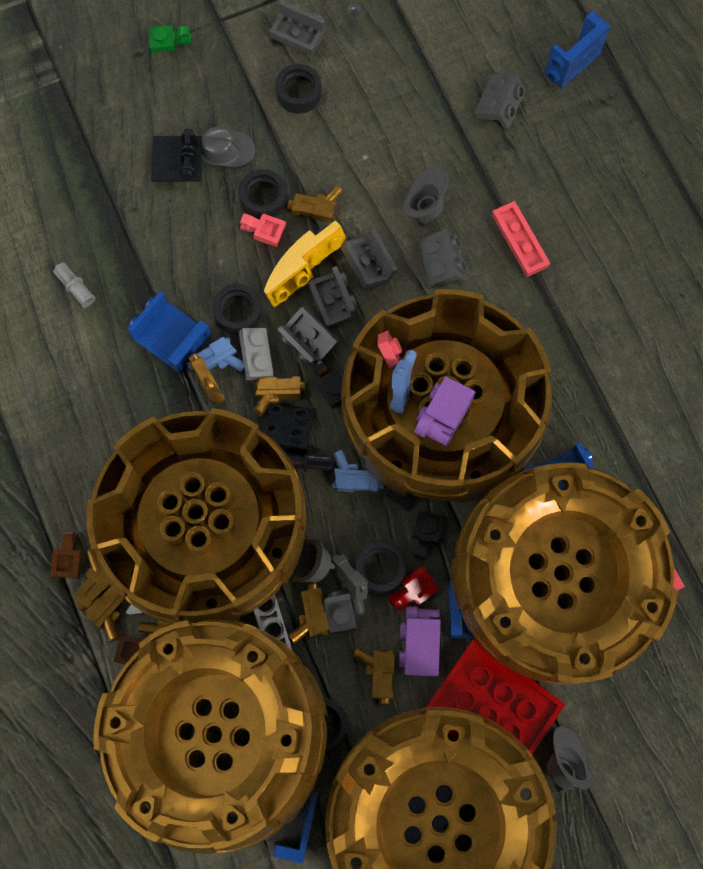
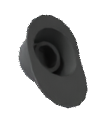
M212 127L201 138L202 161L207 164L232 168L243 167L253 160L256 153L255 144L249 136L241 132L230 131L226 127Z
M438 167L430 168L423 171L416 178L403 204V211L407 216L416 218L422 224L427 225L442 213L444 209L443 196L449 183L448 175L443 169Z
M304 540L300 559L288 580L289 582H319L325 578L329 570L335 569L329 552L323 548V544L319 540Z
M560 726L553 733L554 753L548 759L547 772L553 780L556 790L560 793L576 787L586 790L591 786L592 780L582 743L572 730Z

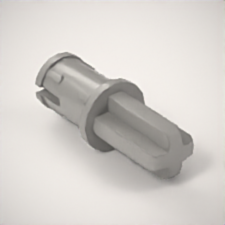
M62 262L55 266L53 272L64 284L66 292L71 293L83 308L90 306L95 301V296L85 287L83 279L77 277L66 263Z

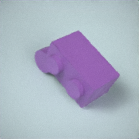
M445 376L441 384L436 383L429 396L432 398L429 407L423 406L416 419L419 422L414 433L423 438L428 436L443 444V446L448 447L473 401L475 391Z
M417 606L406 607L405 623L400 625V640H405V651L399 652V667L404 668L405 675L438 676L441 620L430 617H439V609H418Z

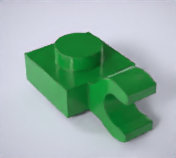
M173 25L149 27L151 53L175 51V45L192 44L189 27L181 26L175 31Z

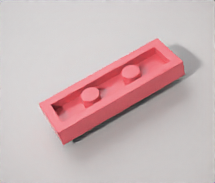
M515 201L492 211L493 219L526 277L550 266L547 256Z

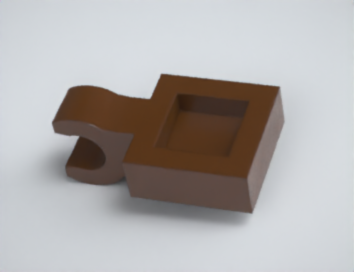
M63 531L61 550L53 549L51 577L79 579L82 552L75 551L78 534L74 531Z

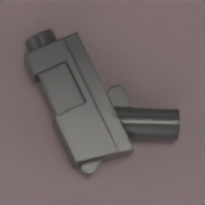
M344 554L340 556L334 555L331 558V562L335 565L332 573L351 594L354 612L361 614L365 612L363 600L367 598V580L358 570L355 571Z

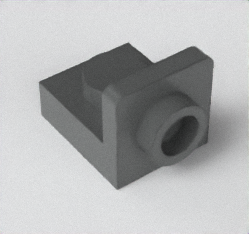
M344 591L329 593L328 598L323 600L330 634L357 629L350 593L344 594Z

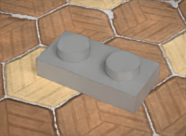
M242 328L239 331L246 380L274 377L266 328Z

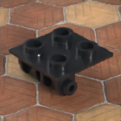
M185 129L181 136H153L151 182H201L202 136H196L192 129Z
M269 403L264 414L260 416L258 426L262 433L269 435L279 446H284V451H287V448L290 447V451L302 453L303 451H308L309 437L315 409Z

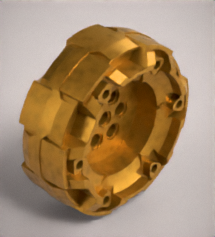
M435 289L432 295L407 300L394 306L387 312L382 309L365 325L357 336L352 347V353L346 362L342 379L341 402L344 424L356 452L365 460V468L377 480L394 492L403 496L410 493L414 496L431 500L454 501L457 499L460 504L483 498L499 483L519 473L538 449L545 434L552 408V387L549 380L550 364L543 346L531 328L525 329L507 312L491 303L483 301V295L463 290ZM389 331L392 339L397 338L402 349V353L399 354L401 359H404L407 350L417 353L413 364V375L410 376L408 405L404 413L397 414L393 409H390L394 390L392 388V370L388 367L378 347V335ZM432 365H438L443 370L440 372H434L429 367ZM464 368L469 374L465 376L460 375L456 370ZM445 376L474 390L480 395L479 399H473L464 416L465 418L462 419L448 447L443 446V444L428 436L423 438L414 433L419 422L416 420L423 406L429 407L432 398L429 396L436 383L441 384ZM423 385L427 390L417 392L413 387ZM476 474L479 478L472 479L471 475Z
M212 408L210 412H182L158 420L152 417L143 421L126 433L113 446L115 451L104 465L98 477L92 499L87 501V530L91 548L96 554L100 569L115 590L131 605L157 620L170 624L184 620L197 623L207 619L240 621V616L247 615L262 606L277 593L282 585H286L298 564L305 540L307 520L305 498L299 477L291 460L274 439L260 431L257 424L238 414ZM192 483L200 484L198 491L194 493L187 492L189 485ZM219 492L226 494L222 502L216 503L212 501L215 494ZM169 500H178V504L174 509H165V505ZM202 509L204 512L201 518L197 520L190 518L194 510ZM227 519L229 520L227 528L223 530L215 528L219 520ZM171 527H181V531L177 536H168V531ZM205 536L207 541L203 546H193L195 538ZM281 551L283 554L280 558H274V552ZM211 601L217 602V606L214 609H208V604Z
M556 463L524 470L507 478L489 491L471 511L461 529L451 569L452 587L457 609H461L466 626L481 647L496 661L523 676L555 684H578L611 677L612 674L621 671L642 655L652 641H658L671 620L678 591L673 588L674 565L671 548L667 539L670 530L657 507L640 489L632 490L621 480L606 472L588 467L582 463ZM559 481L564 483L561 489L558 487ZM553 539H557L561 544L559 553H555L551 549V541ZM578 550L582 551L586 556L583 565L579 564L576 560ZM531 555H535L539 559V567L536 570L529 565V557ZM557 566L561 567L564 571V578L561 581H558L554 576V570ZM582 578L589 582V589L586 593L581 591L579 587V582ZM535 582L539 583L543 588L540 597H536L532 592V586ZM560 594L565 595L568 600V604L564 609L560 608L557 603ZM579 657L585 661L584 664H581Z
M207 619L195 623L184 620L166 626L139 643V651L122 668L110 692L102 693L94 725V749L100 751L104 776L113 797L117 801L114 808L134 830L155 843H165L171 848L180 851L203 854L227 853L248 848L273 836L284 824L291 823L305 808L321 780L318 774L321 772L326 751L327 725L325 717L328 716L322 692L310 670L303 665L295 652L283 642L261 629L238 621ZM210 701L212 710L210 714L205 716L203 706ZM238 704L239 714L236 718L232 719L230 709L233 705ZM193 725L195 734L192 739L188 740L186 731L189 726ZM217 728H220L222 730V738L216 743L213 739V734ZM247 730L250 734V741L247 745L243 746L240 737ZM200 752H203L205 762L199 767L196 763V757ZM227 755H231L233 759V764L229 770H226L223 765ZM148 802H149L150 805H151L150 811H149V809L146 807V804H147Z
M430 707L411 710L382 722L361 738L342 762L329 793L325 831L329 858L333 869H550L556 849L557 821L548 783L532 754L514 735L494 721L476 713L457 708ZM450 730L458 732L459 737L456 741L448 739L447 734ZM366 764H373L375 766L374 774L368 775L365 773L364 767ZM441 785H447L452 789V796L447 801H441L436 797V789ZM523 788L530 790L531 794L527 799L520 797V791ZM414 796H420L425 800V807L420 812H414L409 808L408 802ZM464 804H470L475 808V815L470 820H464L459 816V809ZM443 815L448 819V826L445 830L437 831L432 827V820L435 816ZM415 826L420 829L421 837L419 840L411 842L406 839L404 833L408 827ZM466 834L471 838V845L468 849L460 850L455 846V840L459 835ZM438 845L444 849V856L441 860L434 861L429 858L428 850L432 846ZM354 857H359L362 860V865L358 868L353 867L351 864V859Z

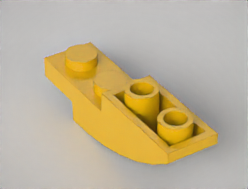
M334 221L316 236L309 230L280 259L264 289L273 307L284 302L300 287L305 286L313 278L310 269L320 264L323 259L335 250H338L347 241L339 223Z

